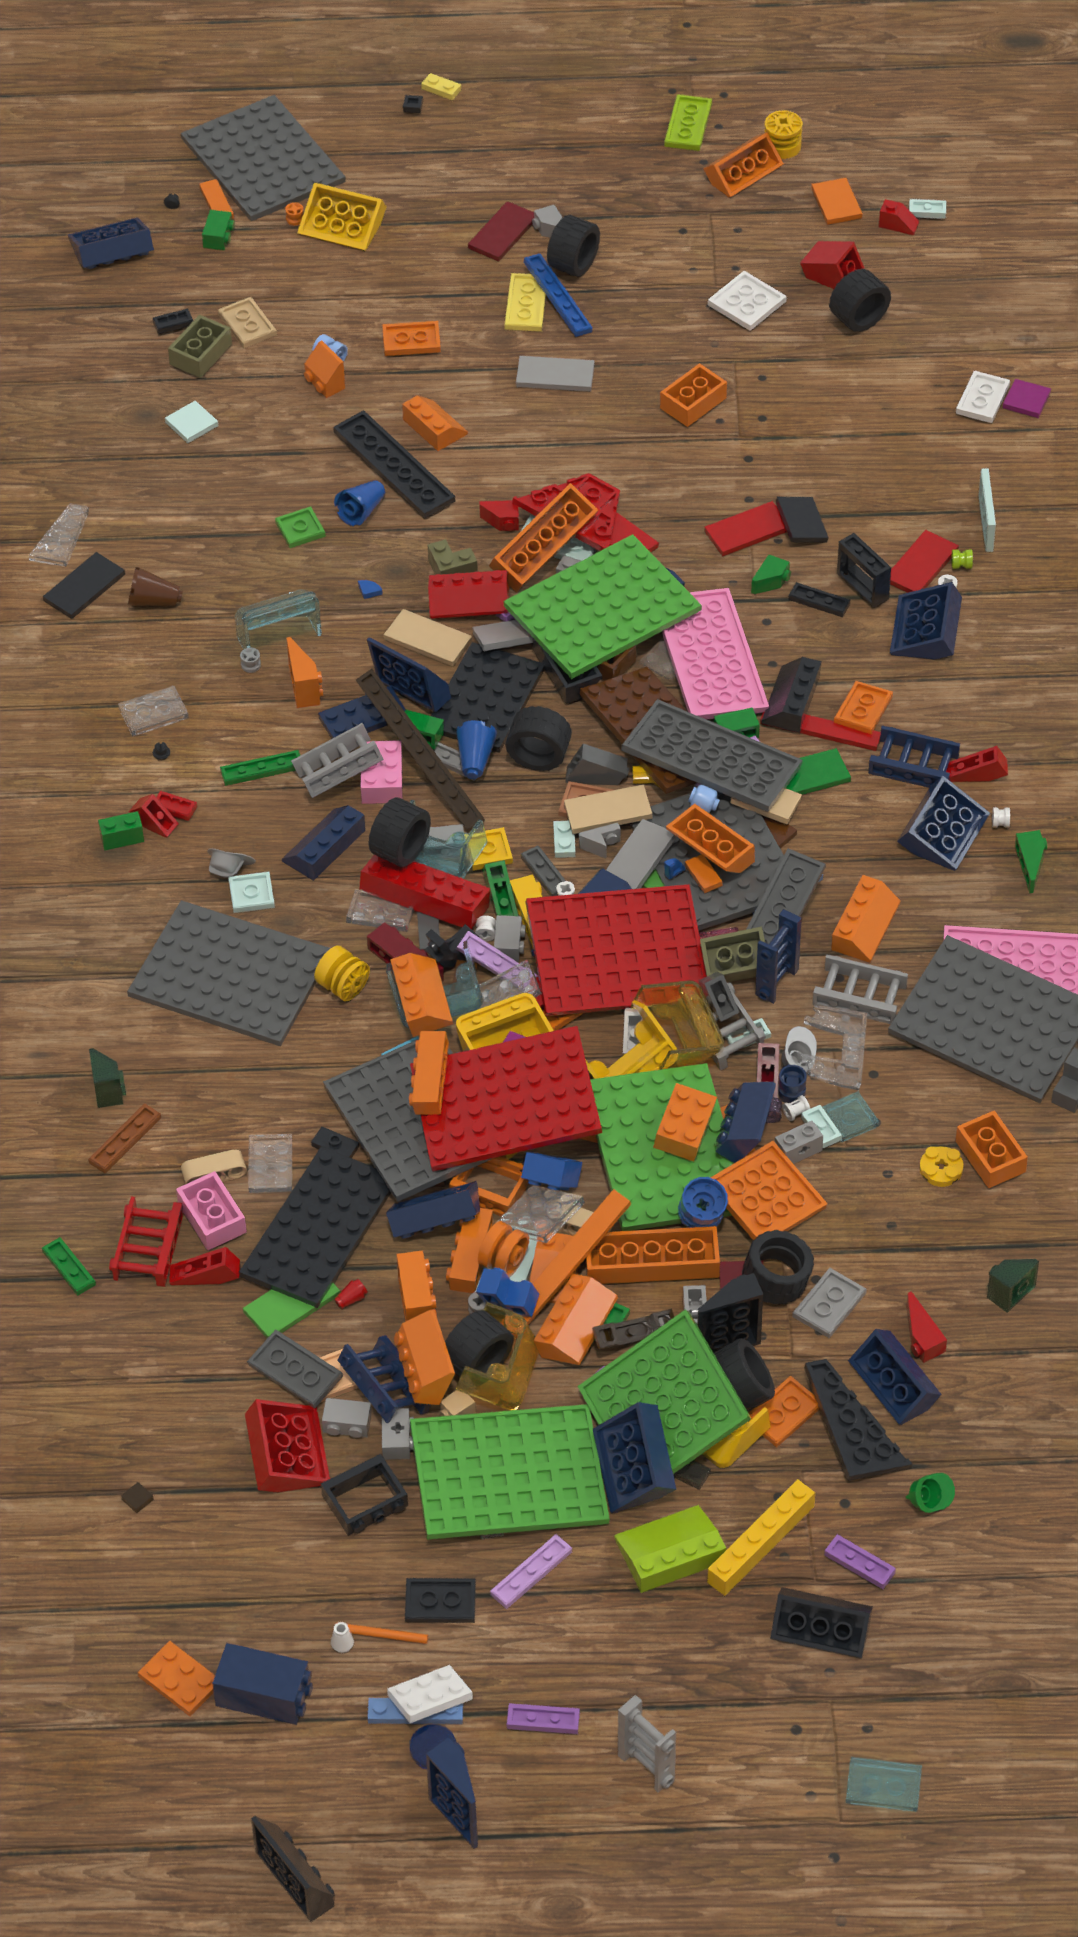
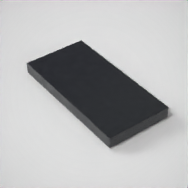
M95 552L43 596V601L73 619L125 575V570Z

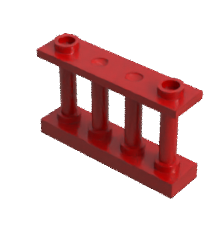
M131 1196L129 1205L126 1204L124 1208L125 1220L115 1257L110 1260L109 1270L112 1271L113 1279L118 1281L121 1270L152 1274L156 1278V1285L165 1287L184 1217L183 1205L179 1202H173L172 1210H168V1212L137 1208L136 1199ZM135 1217L166 1220L168 1225L167 1228L162 1230L133 1226ZM130 1234L162 1238L163 1244L162 1246L159 1245V1247L128 1244ZM125 1252L157 1256L159 1259L158 1263L154 1264V1266L123 1262Z

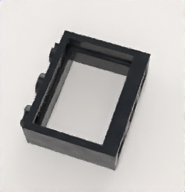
M855 533L840 540L837 574L873 608L889 600L891 566Z
M381 1454L321 1483L323 1498L348 1536L360 1533L366 1527L374 1523H380L387 1516L399 1513L408 1506L407 1492ZM381 1476L394 1497L349 1519L336 1500V1497Z

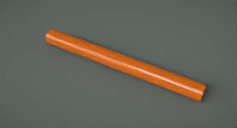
M347 1624L351 1634L423 1644L428 1643L427 1634Z

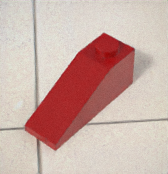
M994 746L950 761L946 772L950 773L949 781L951 782L992 781L1008 775V764L1006 757L998 746Z
M223 1247L170 1265L169 1284H222L239 1278L240 1259L227 1247Z
M912 1291L907 1294L906 1306L911 1340L910 1347L912 1353L925 1363L946 1352L947 1339Z

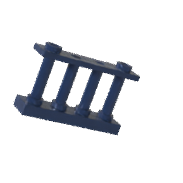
M882 725L880 742H884L879 756L871 755L868 774L930 788L942 776L950 780V773L946 772L951 758L959 759L960 743ZM892 744L903 747L899 761L887 758ZM911 749L923 751L919 765L907 763ZM931 753L943 756L938 770L927 768Z
M785 909L779 914L778 932L771 942L767 944L759 941L757 946L755 995L773 1004L776 1001V985L785 972L795 975L799 970L802 917Z
M386 1335L378 1338L373 1350L355 1353L349 1344L344 1345L337 1361L386 1423L391 1421L396 1409L414 1405L420 1414L428 1413L431 1404L414 1403L412 1393L409 1391L407 1377L404 1375L402 1362L399 1360L398 1349ZM376 1358L382 1366L368 1369L362 1361ZM389 1374L394 1382L381 1385L375 1377ZM401 1389L407 1396L392 1400L387 1392Z

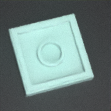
M196 401L165 417V423L187 443L218 426V421Z
M269 872L228 877L234 913L275 908Z

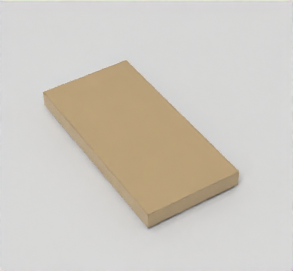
M403 609L385 632L384 640L453 667L471 643L472 636Z
M644 784L564 800L572 834L614 823L622 825L641 821L642 819H653Z

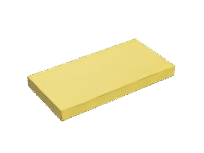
M511 273L505 330L542 331L546 294L532 274Z

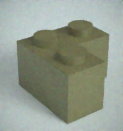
M446 539L427 544L428 561L435 575L478 571L477 559L471 548L452 553Z

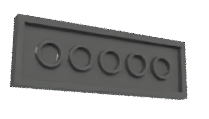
M788 848L747 929L762 926L765 942L769 944L778 932L779 914L783 909L801 917L826 868V864Z

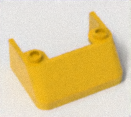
M521 993L460 1016L456 1021V1030L463 1051L503 1043L510 1031L525 1037L554 1031L536 999L529 993Z
M636 1000L631 1002L643 1018L634 1028V1034L639 1043L609 1068L598 1060L589 1063L586 1061L590 1079L662 1070L676 1059V1046L646 1005Z
M764 1407L750 1422H746L702 1453V1455L717 1467L726 1468L732 1465L771 1427L768 1409Z

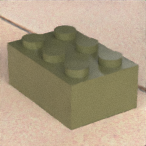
M199 314L168 348L170 365L201 378L232 345L231 328Z
M762 926L700 939L707 976L719 972L724 975L726 982L756 977L758 942H765Z

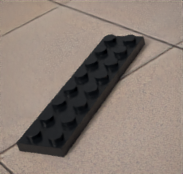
M364 410L333 427V432L423 518L431 516L456 501L455 495Z

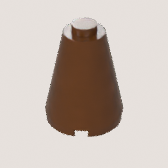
M136 567L128 605L176 606L177 602L181 603L183 591L179 590L180 586Z

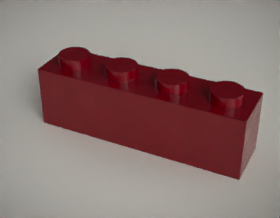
M386 922L367 935L368 950L391 968L390 959L408 953L429 957L424 950H420L409 938L403 937L395 927L389 926ZM437 962L440 977L443 982L444 968L440 963Z

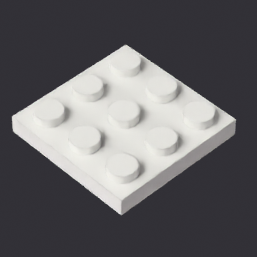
M743 271L709 298L708 306L751 331L786 302L787 296Z

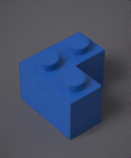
M526 1152L521 1178L528 1179V1183L541 1186V1183L548 1184L547 1188L569 1191V1187H578L583 1162L564 1157H552L536 1152Z
M484 1268L476 1293L492 1313L532 1317L540 1294L531 1282L526 1280L521 1282L512 1281L506 1272L500 1268Z

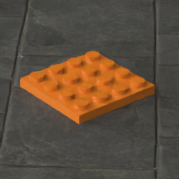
M774 1141L710 1177L724 1186L728 1196L726 1209L753 1240L766 1231H789L824 1210L827 1206V1202Z

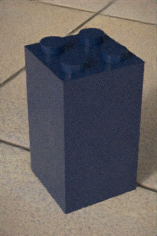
M226 1643L212 1683L215 1705L225 1709L297 1725L299 1717H303L305 1714L306 1703L304 1702L306 1696L310 1697L313 1689V1683L310 1682L312 1672L309 1671L308 1661Z

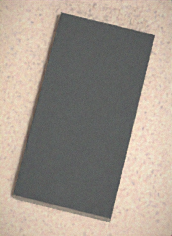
M276 1329L247 1361L250 1367L314 1409L343 1377L340 1370Z

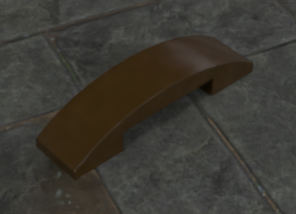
M668 1309L641 1318L595 1326L592 1330L598 1349L640 1342L673 1319L674 1314L672 1309Z

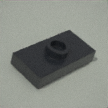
M189 309L152 317L158 334L186 328L193 322Z
M322 1126L311 1141L312 1147L320 1149L322 1146L349 1158H352L360 1147L358 1141Z

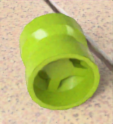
M972 549L965 550L962 553L959 550H952V569H959L961 566L966 569H972Z

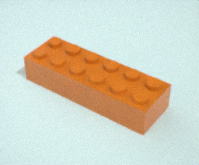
M570 483L493 558L489 567L493 571L507 570L509 586L517 593L595 516L598 509Z
M717 1226L607 1232L585 1258L587 1276L592 1277L600 1284L720 1278Z

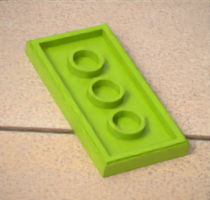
M677 95L664 147L700 151L712 106L711 98Z

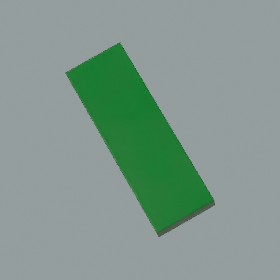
M61 1237L42 1247L44 1255L77 1296L96 1286L93 1277Z

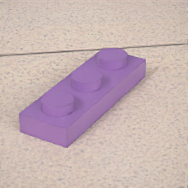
M838 1534L825 1550L824 1555L881 1589L885 1588L896 1572L895 1567Z
M509 1703L507 1729L578 1734L580 1709Z

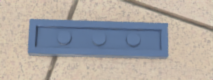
M369 1698L368 1723L463 1724V1703L409 1723L390 1698Z

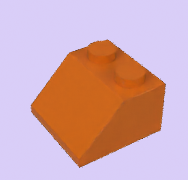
M320 341L304 363V377L315 386L319 393L328 398L345 389L344 362L323 341Z

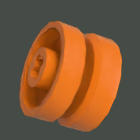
M497 1221L490 1228L482 1242L478 1254V1263L488 1269L500 1268L510 1277L515 1273L525 1257L529 1245V1235L519 1229L512 1231V1227L509 1224Z

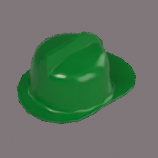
M934 1473L914 1481L910 1486L909 1494L905 1498L910 1500L917 1509L925 1513H931L950 1506L955 1496V1486L952 1479L945 1473Z

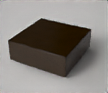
M139 1482L121 1495V1499L136 1513L154 1500L153 1495Z

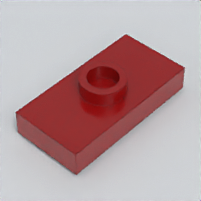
M160 791L156 797L172 816L189 821L197 808V802Z

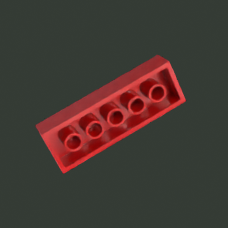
M373 855L360 873V891L459 927H463L466 924L470 929H473L476 925V920L483 916L489 908L490 888L415 861L406 867H399Z

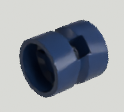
M787 1065L780 1070L778 1095L784 1103L789 1104L802 1095L805 1097L807 1074L802 1067Z

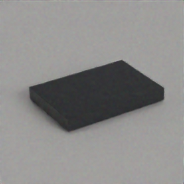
M813 497L776 498V505L791 542L827 543L829 537Z
M406 1578L405 1623H475L476 1578Z

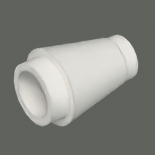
M339 1622L334 1626L331 1646L337 1652L345 1653L352 1648L354 1639L347 1624Z

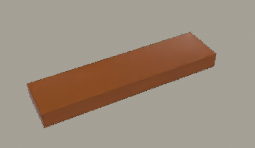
M144 1103L88 1159L89 1164L106 1174L161 1119V1113Z

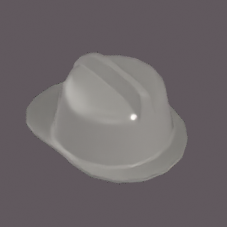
M212 848L207 851L211 855L209 872L222 877H231L237 874L242 865H252L256 862L254 858L245 854L225 852Z
M797 1026L789 1031L785 1049L781 1056L784 1066L798 1065L806 1072L813 1069L817 1042L810 1030Z

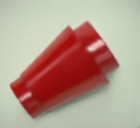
M359 1279L351 1280L334 1298V1301L340 1309H343L365 1298L364 1295L368 1291Z

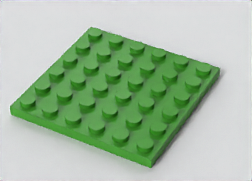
M686 1309L577 1386L599 1425L637 1402L658 1405L673 1474L751 1420L749 1413L693 1317Z

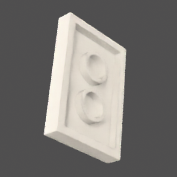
M974 371L956 408V414L992 423L1010 386V380Z
M448 1665L388 1688V1697L409 1723L472 1700V1691L453 1668Z

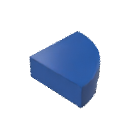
M369 580L358 581V587L364 599L383 594L382 588L377 583Z
M676 858L664 862L665 876L668 879L675 877L685 870L684 864Z

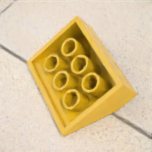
M314 183L297 233L366 251L381 225L386 205L379 198Z

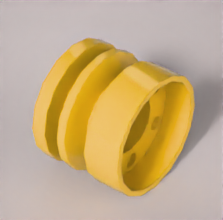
M784 110L775 111L768 115L765 119L764 133L767 132L780 158L788 159L796 156L801 151L803 123L796 113Z
M334 946L320 959L315 969L314 980L325 989L331 990L341 1000L349 1001L356 997L364 988L369 978L370 967L358 957H353L352 953L342 946Z

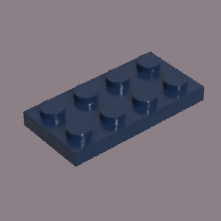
M391 686L386 687L405 712L406 709ZM366 695L318 713L319 719L331 739L363 723L367 733L388 726Z

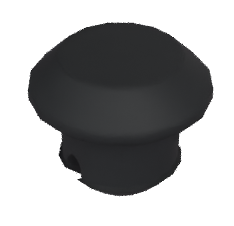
M170 193L164 199V205L170 209L178 208L180 205L178 195Z
M158 742L155 744L152 753L157 759H166L171 752L166 743L162 742L160 744Z

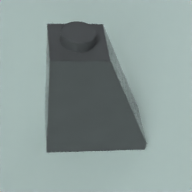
M582 744L567 766L565 782L619 785L622 779H626L629 772L627 758Z

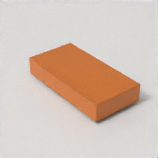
M701 854L685 861V867L704 894L723 886L722 880L704 855Z

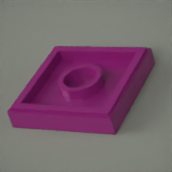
M1015 379L1003 403V408L1039 418L1051 394V388Z

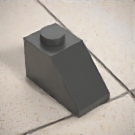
M715 972L699 980L706 1000L720 1021L740 1013L723 974Z

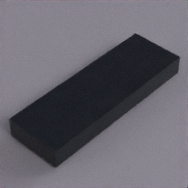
M797 582L788 596L790 601L842 618L849 608L851 601L850 599Z

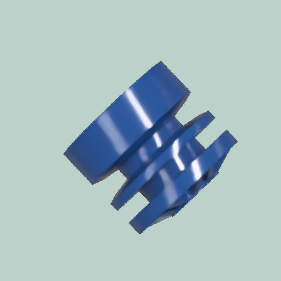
M698 1177L691 1180L685 1186L678 1205V1216L681 1222L687 1228L718 1226L728 1203V1196L724 1186L710 1177Z

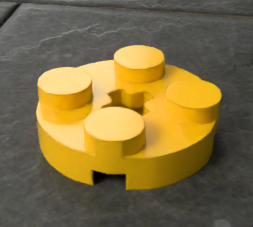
M928 1147L920 1160V1174L922 1177L924 1175L931 1185L938 1187L952 1185V1182L957 1179L959 1180L963 1174V1160L960 1157V1152L957 1149L948 1147ZM944 1164L946 1166L944 1169H939L937 1165Z

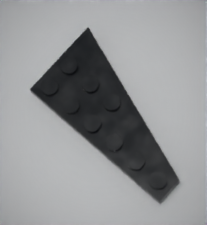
M827 1359L805 1363V1372L848 1481L912 1468V1462L908 1458L905 1459L900 1453L898 1445L891 1442L885 1434V1429L866 1406H862L856 1399L857 1395L842 1382L843 1378Z

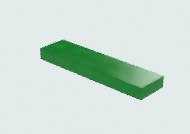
M299 750L221 766L220 772L224 785L228 786L296 771L291 760L299 757L300 753Z

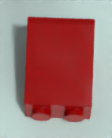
M818 241L800 262L807 279L835 289L841 279L850 272L857 269H865L855 243L850 241Z

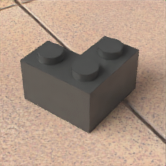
M1074 1048L1066 1059L1063 1076L1054 1088L1052 1096L1053 1104L1073 1113L1078 1109L1077 1048Z

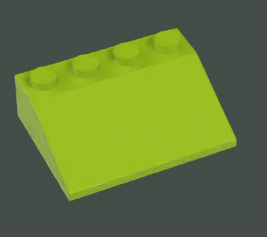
M699 1505L614 1535V1539L641 1593L706 1570L726 1551V1546L718 1530Z

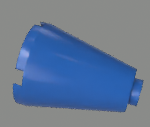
M374 480L340 491L334 499V505L339 510L337 514L342 521L350 526L361 525L385 496V488L382 483Z
M466 721L461 727H457L456 732L462 772L469 779H477L483 775L497 737V730L492 725L491 728L485 726V722Z

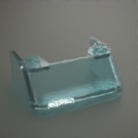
M301 589L238 609L235 613L236 634L243 650L250 648L249 630L307 613L317 636H321L320 607L316 594Z
M414 800L410 801V803L416 805ZM479 819L470 833L455 832L447 841L428 836L422 851L414 861L464 878L488 843L483 821Z
M468 941L463 942L467 962L457 967V982L443 986L452 1017L475 1011L483 1003L478 975ZM391 963L386 964V973L401 1022L405 1027L409 1028Z

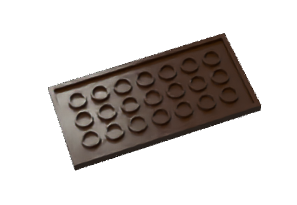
M648 666L580 689V696L622 744L657 699L685 710ZM633 756L665 794L697 783Z

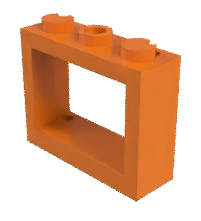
M500 1156L478 1166L518 1182L509 1198L478 1187L480 1208L493 1210L494 1214L509 1219L529 1183L528 1179L521 1178L524 1166L522 1163H516L504 1156ZM473 1168L454 1176L449 1183V1188L467 1184L466 1180Z

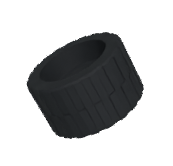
M566 215L561 218L552 232L547 247V262L549 266L575 277L584 275L592 265L599 248V227L594 223L573 215Z
M857 269L843 277L836 285L829 300V308L831 313L850 330L862 332L873 327L885 315L890 305L891 291L868 269Z
M541 706L523 708L513 718L505 742L506 750L516 763L525 768L535 771L553 770L559 767L564 760L572 736V729L569 722L556 711Z
M398 797L389 800L380 809L371 827L368 841L371 853L399 867H406L418 857L427 841L431 827L429 812Z
M766 1231L758 1235L751 1243L743 1265L742 1275L755 1274L763 1293L764 1302L776 1305L787 1304L795 1301L805 1291L814 1267V1256L806 1242L797 1235L787 1231ZM761 1260H780L789 1265L795 1274L789 1276L774 1274L764 1267Z
M485 1310L475 1311L463 1318L445 1340L455 1374L472 1386L488 1380L501 1368L508 1358L514 1342L513 1334Z
M737 1339L714 1353L747 1412L774 1397L775 1386L770 1372L758 1351L747 1340Z

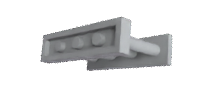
M363 723L291 760L299 778L306 775L302 780L312 798L384 760L375 741L367 744L371 739ZM360 746L359 749H357V750H355V751L349 753L351 750H353V749H355V748H357V747ZM342 756V758H340V759H338V760H336V761H334V762L331 763V761H333V760H335L336 758ZM324 765L323 768L317 770L316 772H313L314 770H316V769H318V768H320L321 766Z
M826 955L825 971H829L823 988L815 986L813 1006L891 1024L897 1015V1006L893 1005L898 988L906 990L908 974L844 959L839 956ZM837 973L849 976L844 993L832 990ZM857 979L870 981L864 998L852 995ZM878 983L890 986L885 1003L872 1000Z
M730 982L727 984L740 1012L738 1013L740 1019L716 1032H710L708 1029L709 1024L719 1020L715 1012L706 1017H700L698 1014L699 1009L709 1005L706 997L696 1002H690L686 995L678 999L682 1014L720 1071L728 1067L726 1058L729 1057V1054L755 1041L757 1044L764 1043L766 1038L762 1028H757L736 997L735 989ZM744 1026L750 1032V1035L726 1047H720L718 1044L719 1039Z
M635 1695L618 1709V1756L624 1762L630 1757H635L655 1775V1791L657 1793L663 1788L670 1787L675 1780L676 1732L672 1729L665 1736L661 1734L642 1716V1700Z

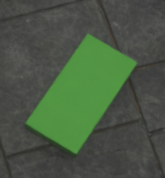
M334 1283L329 1288L318 1309L332 1301L340 1293V1290ZM271 1289L245 1306L243 1313L268 1338L275 1329L283 1333L318 1309Z

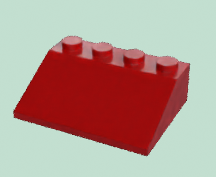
M256 1399L246 1411L245 1419L258 1490L279 1493L321 1486V1483L329 1480L330 1476L317 1407L314 1409L308 1405Z

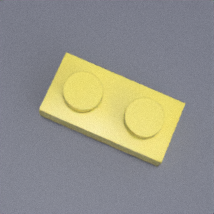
M431 73L421 83L423 90L453 100L461 91V84Z

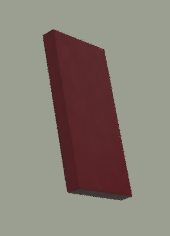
M507 201L468 243V249L499 262L533 225L534 212Z

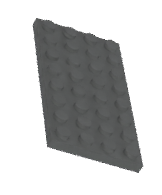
M658 699L622 744L621 750L766 812L770 811L802 766L803 761Z

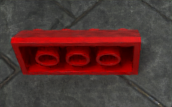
M507 570L429 575L430 619L506 614L509 612L504 607V601L509 599L510 594Z

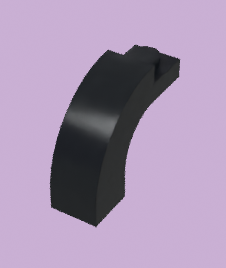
M466 924L447 940L442 939L431 929L425 934L429 940L425 951L442 966L453 967L456 966L457 960L467 961L470 959L456 949L466 933L470 931L477 937L479 936Z

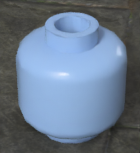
M699 785L697 788L694 787L688 800L691 803L690 807L696 804L708 813L711 810L715 811L720 801L717 799V791L704 785Z

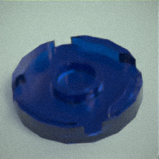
M430 1724L419 1728L410 1740V1755L418 1766L427 1769L426 1753L448 1737L456 1743L453 1733L446 1727L438 1724Z

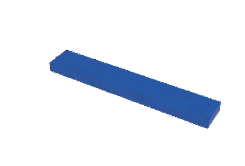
M541 253L525 257L523 263L575 337L591 333L593 327Z

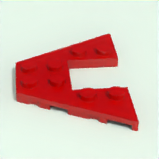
M587 473L578 478L568 479L567 483L561 485L552 484L543 487L541 490H533L529 495L519 498L513 497V504L537 516L571 483L598 509L595 516L576 533L575 538L599 551L610 546L620 490L594 475Z

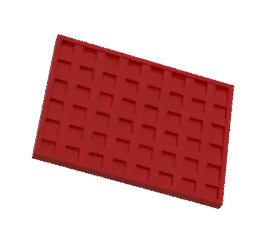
M690 884L526 898L525 903L545 1016L635 1008L631 1003L634 1000L647 1007L679 1004L678 999L685 995L690 1002H696L705 997L699 980L707 977Z
M578 1026L447 1055L441 1114H420L432 1172L603 1133ZM410 1063L412 1075H415L416 1070H414L413 1063Z

